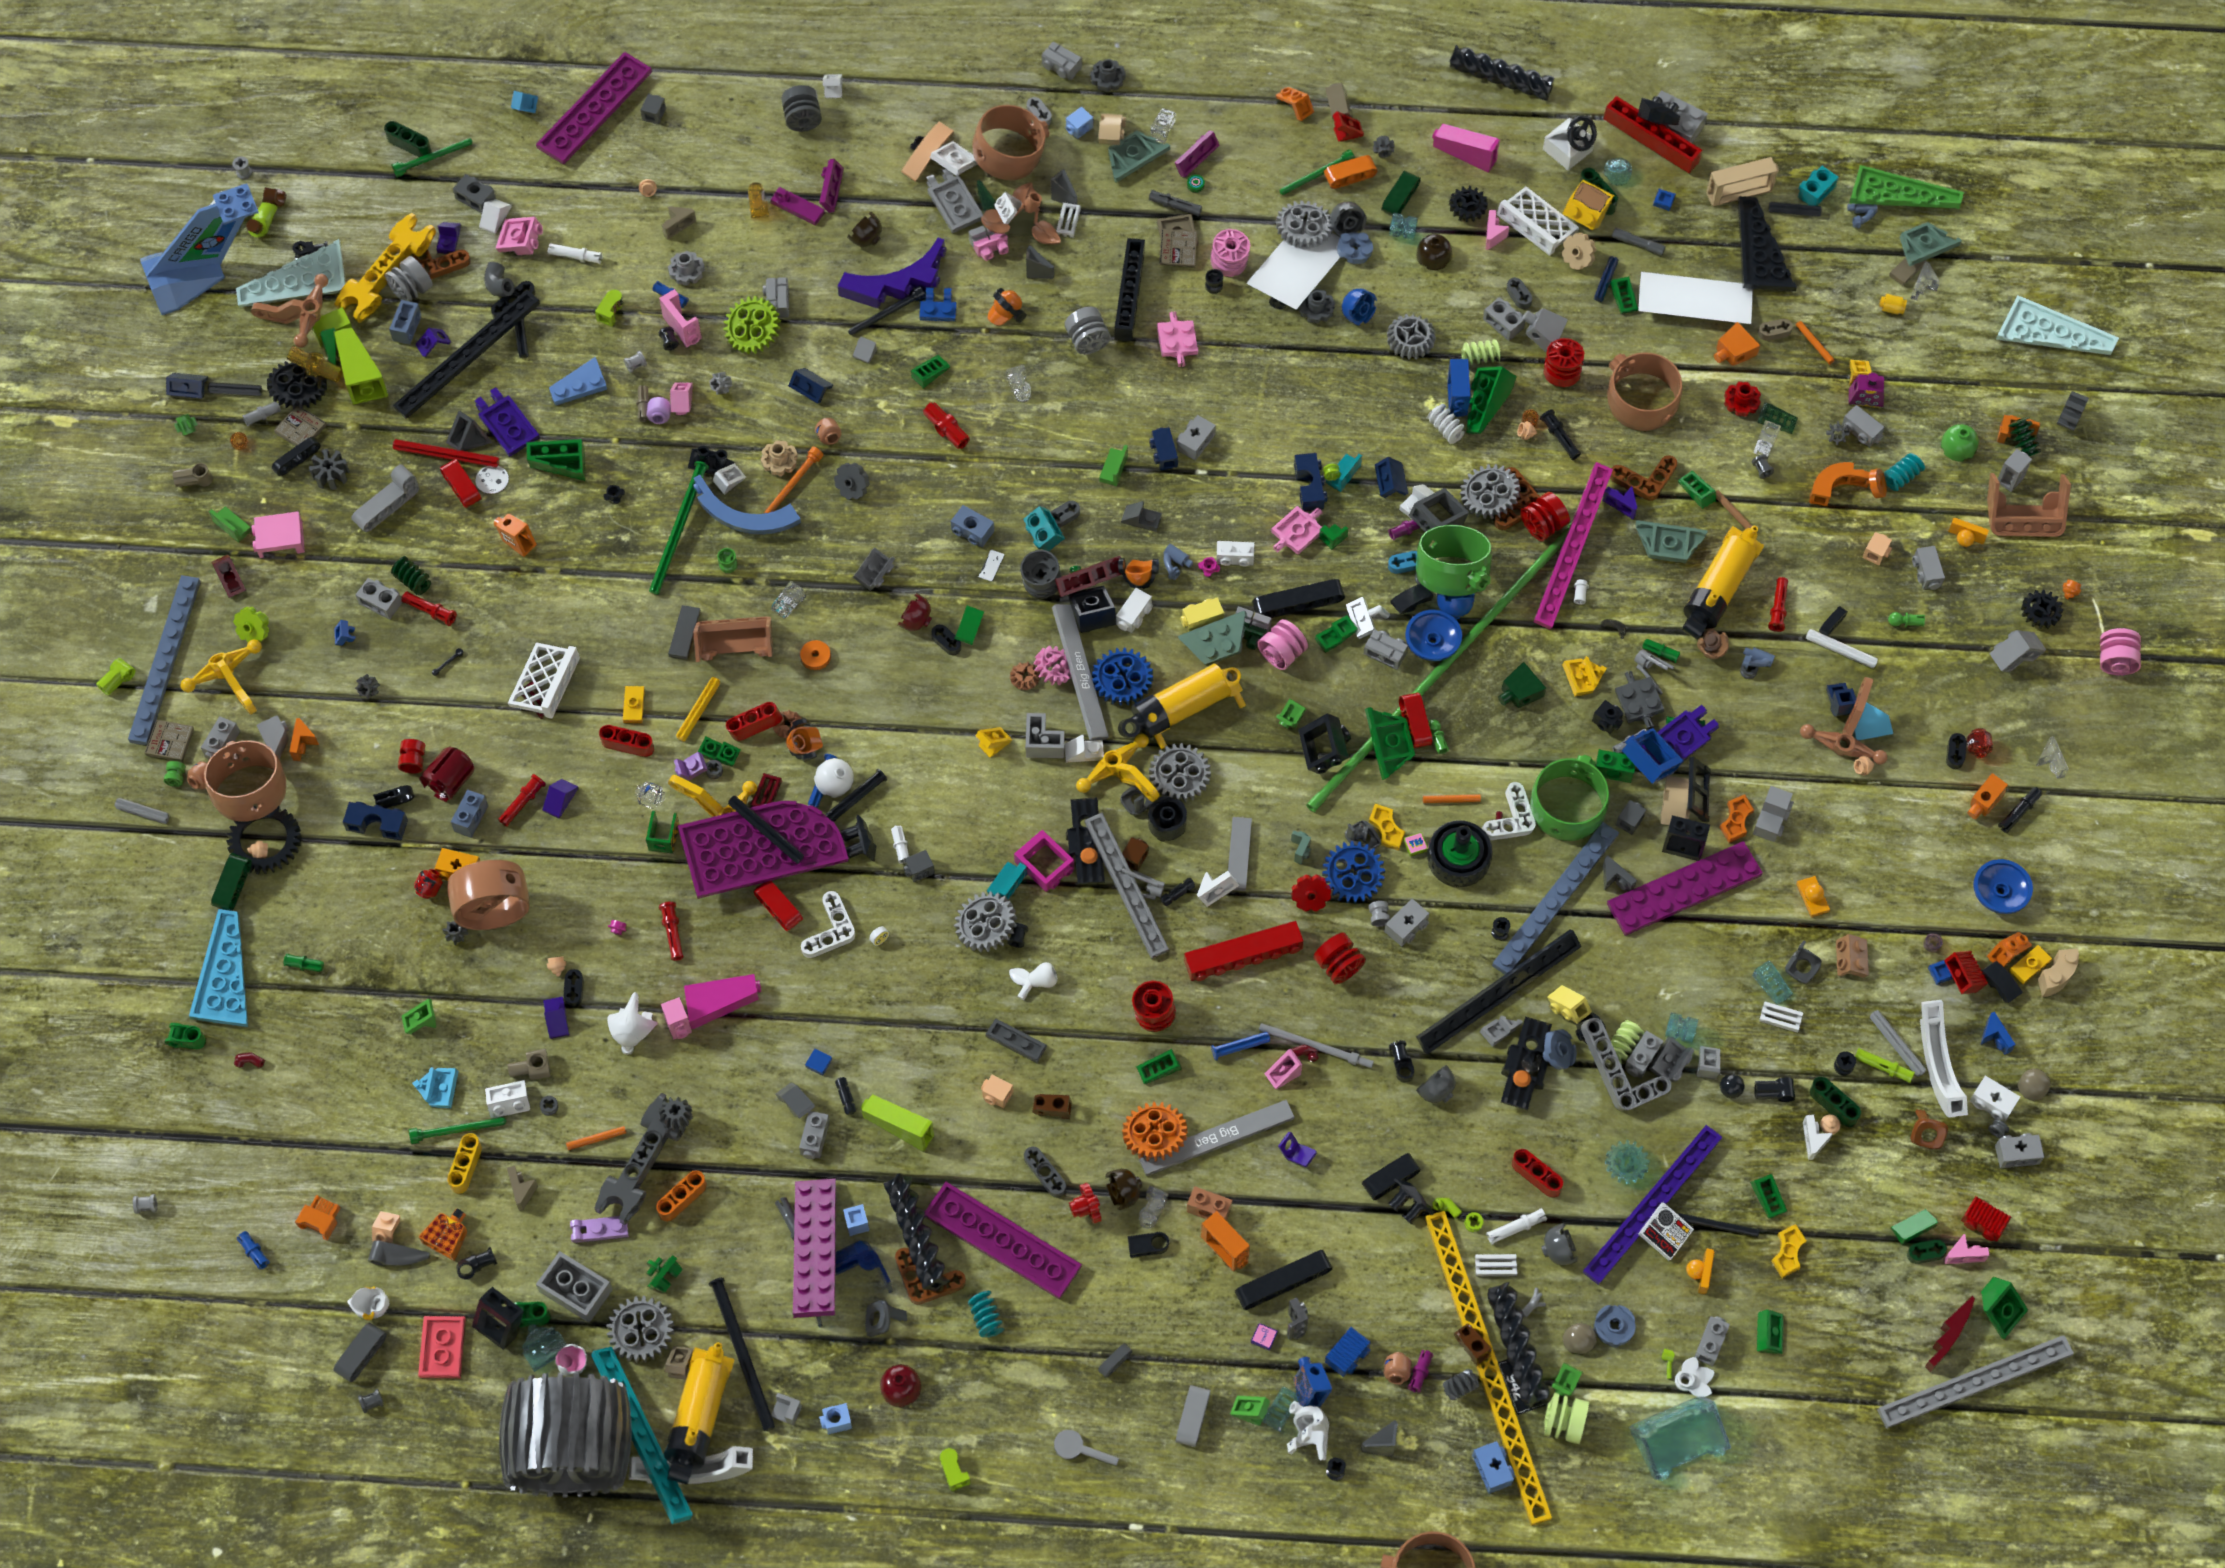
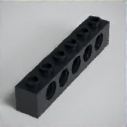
M1127 238L1114 327L1115 340L1133 341L1145 255L1144 239Z

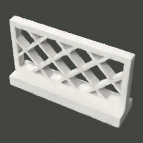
M1527 187L1523 188L1506 201L1504 199L1500 203L1497 212L1501 219L1549 256L1555 252V249L1568 236L1574 235L1579 230L1576 224ZM1526 194L1531 200H1524L1522 196ZM1511 204H1519L1520 209L1515 208ZM1523 205H1532V209H1523ZM1535 205L1542 206L1544 210H1536ZM1524 214H1532L1533 219L1528 218ZM1536 215H1545V220L1536 219ZM1548 216H1555L1558 221L1549 220ZM1537 224L1546 225V229H1542ZM1549 225H1556L1559 230H1551ZM1562 226H1568L1571 230H1562ZM1551 235H1559L1560 239L1557 240Z
M536 643L509 699L508 705L510 707L544 713L545 717L552 719L580 660L577 648L569 646L568 649ZM539 650L548 652V654L540 658L537 657ZM564 654L562 659L555 662L554 656ZM551 658L553 663L543 667L541 662ZM539 664L541 669L531 673V667ZM556 667V674L548 677L546 672ZM544 673L546 678L536 683L534 677ZM532 679L534 684L524 688V682ZM549 682V689L541 692L539 687ZM537 688L539 693L529 698L527 693ZM525 694L526 700L516 702L517 697ZM540 698L543 699L541 706L532 704L533 701Z

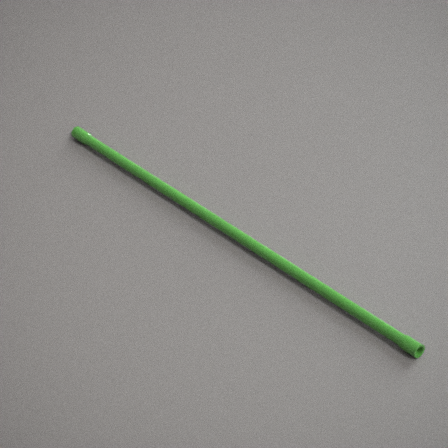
M1572 521L1462 639L1456 653L1442 660L1412 693L1419 692L1422 697L1563 546ZM1400 707L1392 714L1393 716L1402 717ZM1372 737L1366 741L1321 791L1316 793L1306 804L1310 811L1315 812L1374 748Z

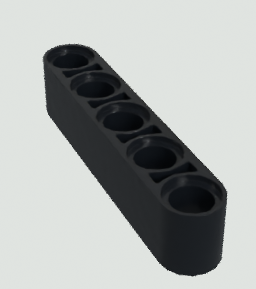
M1331 579L1261 595L1254 598L1252 604L1255 613L1275 618L1336 604L1343 601L1345 595L1340 580Z
M1318 1250L1237 1288L1234 1292L1243 1310H1249L1329 1273L1333 1267L1324 1250Z

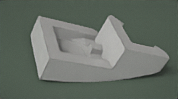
M1500 1016L1499 1020L1495 1019L1481 1028L1480 1033L1491 1046H1494L1519 1028L1523 1021L1519 1019L1513 1021L1506 1019L1505 1016Z

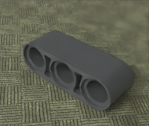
M367 1323L336 1362L333 1371L347 1381L353 1382L384 1343L387 1333L372 1323Z

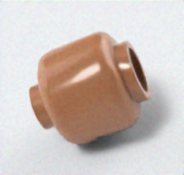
M824 418L816 424L815 433L821 443L825 445L837 443L841 437V429L834 419Z
M200 761L188 770L187 781L194 789L204 790L206 788L204 781L206 762Z
M1395 1352L1387 1356L1384 1364L1385 1378L1395 1385L1407 1381L1411 1374V1360L1401 1352Z

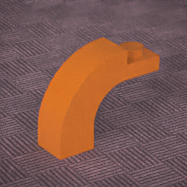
M1841 462L1828 466L1815 479L1809 503L1828 506L1832 489L1839 485L1848 484L1868 488L1869 472L1863 469H1853L1854 463Z

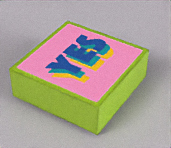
M1422 832L1403 838L1410 857L1427 852L1428 846Z

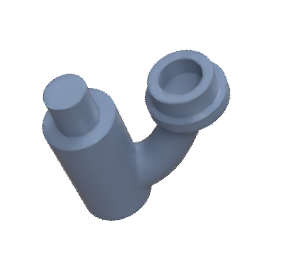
M1848 204L1847 211H1854L1855 214L1867 213L1863 217H1860V215L1853 217V227L1860 229L1862 224L1871 220L1877 213L1878 206Z
M1169 544L1166 547L1163 560L1169 573L1168 578L1176 580L1180 575V570L1176 566L1173 568L1171 560L1180 566L1186 565L1189 568L1193 565V561L1189 559V555L1174 545Z
M1746 647L1743 652L1746 656L1742 666H1745L1746 669L1748 666L1771 667L1775 655L1755 647L1753 650Z

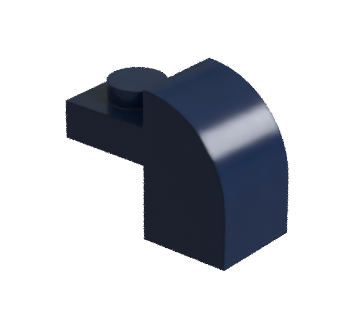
M1846 683L1827 685L1826 691L1831 703L1830 710L1833 716L1850 715L1856 702L1853 688L1848 689Z

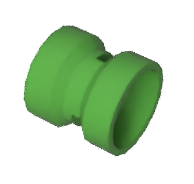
M731 548L721 549L717 555L719 568L724 573L735 571L738 565L734 550Z
M177 761L167 762V774L164 775V783L169 786H182L184 780L182 775L186 769L185 764Z

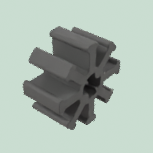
M2071 391L2057 425L2074 431L2089 398Z
M328 449L322 450L324 459L321 460L314 455L311 458L314 466H309V470L313 480H316L318 487L323 489L328 481L330 489L334 490L337 489L334 480L337 479L342 484H345L347 482L345 473L350 471L346 459L342 458L339 451L335 450L334 455L331 457Z

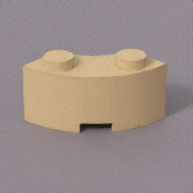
M1102 113L1099 127V144L1120 145V140H1124V129L1122 127H1126V117L1120 114Z
M1673 776L1666 777L1660 816L1661 824L1669 825L1672 815L1689 819L1690 810H1687L1689 779Z
M2078 948L2058 950L2053 959V966L2042 971L2038 978L2042 997L2058 993L2069 982L2078 965Z

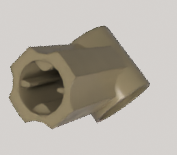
M198 463L193 468L173 472V480L176 487L195 484L208 486L213 481L210 470L203 463Z

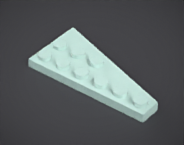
M338 239L326 247L323 246L310 255L306 254L274 272L271 271L260 279H254L236 288L238 306L247 307L253 306L254 303L267 304L307 298L316 286L314 278L318 274L326 275L329 280L328 285L323 288V295L340 293L342 287L346 284L340 240Z
M2018 295L1996 340L2106 355L2112 354L2119 337Z

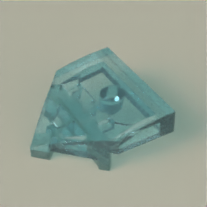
M534 1324L529 1325V1333L525 1343L522 1345V1349L524 1350L523 1355L534 1372L555 1360L558 1352L567 1345L561 1334L554 1327L542 1328Z

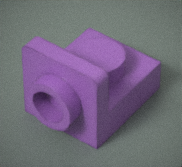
M700 752L693 754L683 761L679 759L674 760L677 775L689 781L708 770L703 755Z

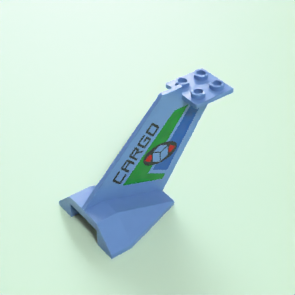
M247 183L214 194L215 204L198 209L164 252L140 258L161 315L179 310L225 278L220 265L245 217L259 213Z

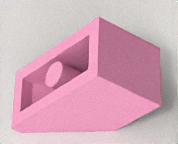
M693 383L673 384L670 390L671 412H676L677 415H685L687 412H690Z

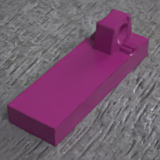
M1209 130L1205 135H1202L1191 148L1174 162L1181 177L1185 178L1220 146L1214 131Z
M835 158L828 160V166L823 167L821 174L824 178L819 203L828 213L835 212L844 170Z
M781 187L776 190L770 199L771 204L815 226L825 214V209Z

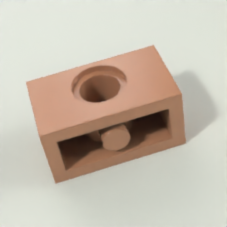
M1195 1186L1187 1203V1213L1204 1219L1209 1218L1214 1212L1218 1211L1227 1221L1232 1208L1231 1199Z

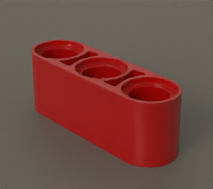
M457 459L439 468L443 477L465 508L482 500L477 488Z
M1420 693L1399 696L1400 711L1402 717L1407 719L1413 747L1419 748L1432 745V734Z
M766 702L730 718L726 722V729L735 741H742L778 725L782 721L783 716L775 703Z
M604 725L599 730L600 740L605 748L642 757L651 756L654 752L652 737L647 733L612 725Z
M771 880L762 883L753 890L760 903L787 932L803 920L799 911Z
M1518 1149L1515 1151L1512 1159L1513 1169L1546 1196L1551 1198L1559 1196L1563 1187L1561 1176L1528 1150ZM1523 1158L1526 1160V1163H1519L1517 1159ZM1538 1170L1542 1175L1536 1176L1533 1174V1171ZM1555 1183L1558 1188L1553 1189L1548 1184Z

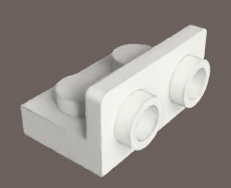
M1217 541V564L1223 566L1240 565L1244 567L1254 565V542Z
M525 1080L485 1089L487 1106L492 1119L530 1110Z

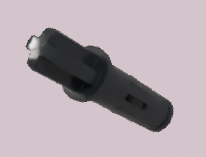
M2033 787L2025 797L2020 798L2017 806L1998 824L2001 831L2008 833L2023 815L2033 808V804L2042 796L2040 789Z

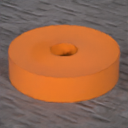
M1880 468L1870 470L1869 484L1873 496L1876 499L1885 497L1887 485L1883 471Z
M813 640L807 642L802 647L800 657L802 664L806 668L821 670L829 664L831 653L826 643Z

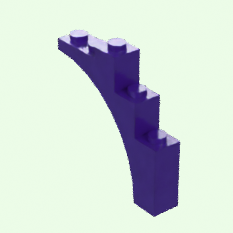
M937 238L931 249L922 258L896 272L875 276L855 275L844 272L837 286L838 295L879 309L880 304L885 302L886 296L902 300L911 295L910 293L913 291V288L918 286L925 292L926 288H937L940 282V277H938L941 257L944 258L947 251L944 239Z

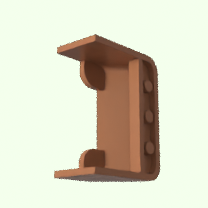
M1990 473L1987 504L1989 525L1993 534L1997 536L2057 537L2064 533L2071 483L2065 474H2061L2059 492L2047 493L2043 498L2042 505H2006V496L2003 492L1999 491L2000 482L1994 473Z
M771 617L709 620L697 622L693 635L696 662H700L701 658L703 661L713 660V657L717 654L749 651L758 653V656L772 657Z

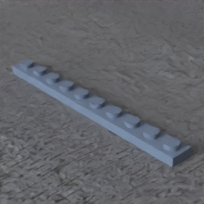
M182 575L180 577L128 737L130 743L147 745L201 583L199 578Z
M1604 822L1600 825L1492 964L1494 968L1506 974L1519 964L1618 837V831Z

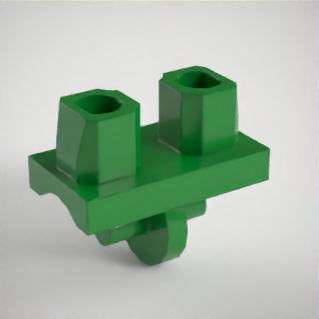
M675 1256L669 1257L662 1267L660 1265L663 1259L660 1257L655 1262L652 1260L647 1262L650 1269L646 1274L651 1277L654 1272H657L648 1284V1288L651 1290L655 1288L662 1293L668 1290L671 1283L663 1278L664 1275L668 1272L671 1276L677 1278L683 1270L676 1262L677 1258Z

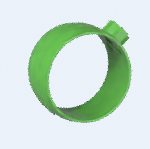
M1443 525L1426 531L1420 538L1417 547L1416 573L1419 582L1428 590L1446 596H1466L1485 590L1491 580L1489 576L1492 562L1490 541L1481 532L1460 525ZM1457 557L1469 560L1472 563L1451 564L1436 560L1435 558Z
M1578 755L1577 759L1566 758L1554 761L1547 765L1537 776L1532 788L1530 807L1536 824L1547 835L1563 841L1580 840L1594 833L1605 819L1609 806V789L1606 779L1595 767L1596 762L1592 757ZM1560 777L1576 778L1586 782L1597 792L1602 803V809L1596 816L1587 821L1578 823L1564 822L1554 818L1544 810L1539 802L1537 791L1550 780Z

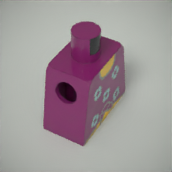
M1876 373L1858 375L1849 388L1848 405L1883 408L1884 377L1878 376Z

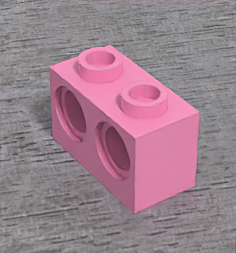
M680 997L661 1004L673 1040L685 1038L689 1033H692Z

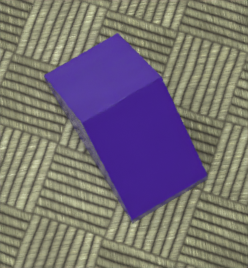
M563 779L551 784L543 805V812L560 819L579 787Z

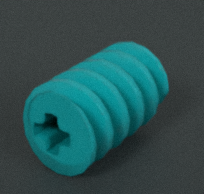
M1913 453L1907 454L1884 472L1887 486L1893 491H1898L1899 488L1904 487L1905 484L1914 479L1915 475H1919L1920 471L1925 470L1924 462Z
M991 1291L978 1293L968 1301V1305L971 1307V1314L974 1315L973 1319L977 1322L976 1328L980 1330L979 1336L983 1338L993 1337L1004 1331V1328H998L1002 1321H995L1000 1316L999 1313H993L997 1306H990L994 1302V1298H987L992 1294Z

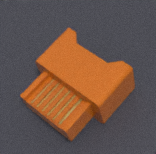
M316 1195L310 1206L304 1205L295 1223L300 1229L310 1228L322 1234L323 1239L328 1241L338 1224L335 1217L340 1210V1206Z

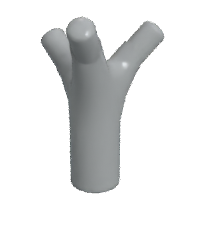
M1538 1288L1534 1289L1532 1299L1523 1308L1525 1318L1535 1308L1546 1306L1545 1302H1539L1542 1294L1538 1293Z

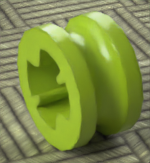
M1328 464L1323 468L1324 477L1328 481L1336 480L1341 476L1338 464Z
M1476 1212L1469 1213L1464 1221L1465 1228L1470 1232L1479 1231L1483 1225L1482 1216ZM1473 1218H1476L1479 1225L1471 1226L1469 1219L1473 1220Z

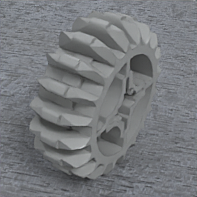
M1406 313L1404 318L1399 316L1398 320L1394 319L1387 332V343L1390 345V349L1395 350V355L1400 353L1401 358L1407 356L1408 360L1411 357L1417 359L1418 355L1423 358L1425 353L1429 354L1436 340L1435 329L1432 323H1428L1427 318L1422 320L1421 315L1415 317L1414 313L1411 317Z

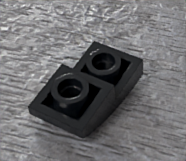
M1418 584L1391 599L1390 603L1400 614L1414 611L1418 604L1431 601L1433 594L1422 584Z
M1994 961L1981 970L1990 988L1995 987L2005 1004L2023 993L2013 977L1999 962Z

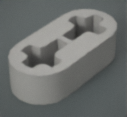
M1037 97L1029 98L1027 100V110L1039 120L1045 121L1049 126L1051 124V112L1041 99Z

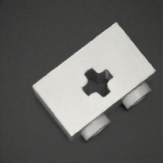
M1985 1076L1970 1102L1976 1108L1990 1113L1994 1119L2005 1122L2020 1096Z

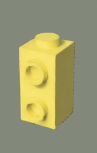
M1218 597L1214 599L1209 598L1202 603L1190 604L1183 608L1180 620L1182 626L1186 627L1188 632L1223 619L1224 611Z
M1563 985L1547 996L1551 1010L1555 1014L1562 1015L1566 1020H1571L1578 1024L1592 1013L1586 997Z

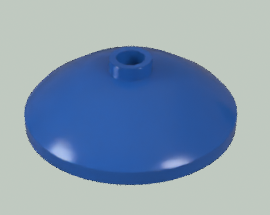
M1425 610L1416 614L1409 621L1406 627L1405 638L1410 650L1418 657L1428 661H1441L1451 657L1459 649L1462 641V630L1457 620L1444 611Z
M2004 859L1989 861L1979 868L1974 877L1973 888L1977 899L1984 907L1995 913H2016L2022 910L2032 897V880L2027 871L2015 862Z

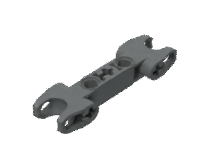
M661 1093L648 1106L641 1120V1126L647 1128V1131L640 1140L619 1179L610 1175L606 1178L594 1207L595 1212L601 1214L610 1204H620L623 1206L619 1220L623 1225L629 1222L643 1204L646 1191L639 1188L667 1139L670 1138L678 1141L686 1129V1126L682 1125L681 1131L678 1127H675V1130L672 1132L670 1126L665 1129L663 1122L659 1121L660 1114L658 1110L662 1108L663 1101H667L666 1094ZM651 1140H657L654 1144L649 1143ZM632 1173L638 1174L636 1177L629 1176Z

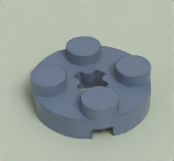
M1364 232L1343 233L1338 241L1337 252L1342 259L1343 257L1348 259L1347 262L1351 264H1362L1372 256L1373 244L1369 236Z
M1563 1029L1547 1032L1544 1044L1545 1051L1543 1052L1544 1060L1558 1070L1569 1068V1066L1575 1063L1577 1055L1576 1046L1572 1045L1570 1039H1573L1572 1036Z
M1607 1305L1596 1315L1594 1323L1595 1333L1602 1342L1611 1347H1618L1628 1343L1635 1333L1634 1315L1624 1306ZM1611 1321L1620 1323L1618 1330L1611 1328Z

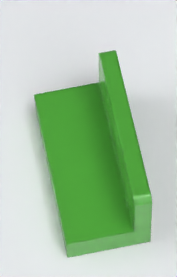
M1124 445L1122 451L1110 448L1099 477V482L1117 486L1128 458L1127 445Z
M226 506L218 513L212 509L209 511L213 522L238 543L252 531L248 524Z

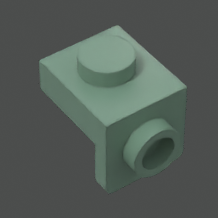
M1293 831L1291 841L1299 845L1295 852L1294 862L1302 864L1304 858L1308 859L1310 855L1311 837L1304 832Z

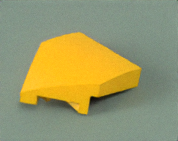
M1587 656L1584 660L1582 658L1567 660L1562 664L1574 697L1593 693L1607 669L1603 665L1600 667L1591 662Z

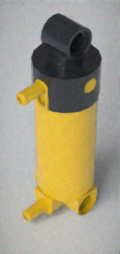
M1734 526L1730 528L1712 563L1684 606L1683 612L1688 619L1683 625L1682 631L1698 640L1705 629L1715 628L1718 625L1746 573L1765 546L1756 540L1757 526L1747 528L1743 532Z
M1212 664L1178 683L1131 706L1133 717L1122 720L1118 725V731L1121 736L1126 738L1135 737L1142 731L1149 739L1155 737L1160 749H1164L1167 744L1161 733L1209 706L1234 696L1239 708L1245 707L1246 703L1240 693L1243 691L1239 683L1241 673L1234 667L1220 669L1217 664ZM1127 723L1133 726L1131 733H1128L1125 729Z
M719 1342L709 1347L708 1351L697 1347L693 1350L685 1386L673 1427L669 1433L667 1447L664 1451L665 1459L671 1463L667 1477L668 1480L688 1485L692 1470L702 1468L705 1464L706 1454L711 1443L710 1439L725 1386L734 1363L733 1358L723 1356L722 1344Z

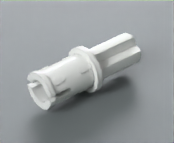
M894 826L891 829L894 840L893 848L896 849L898 862L905 864V858L909 857L908 841L905 840L902 826Z

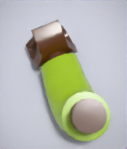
M264 188L262 203L258 208L259 213L255 214L246 224L251 236L261 238L268 233L277 211V206L282 207L286 201V192L276 188Z

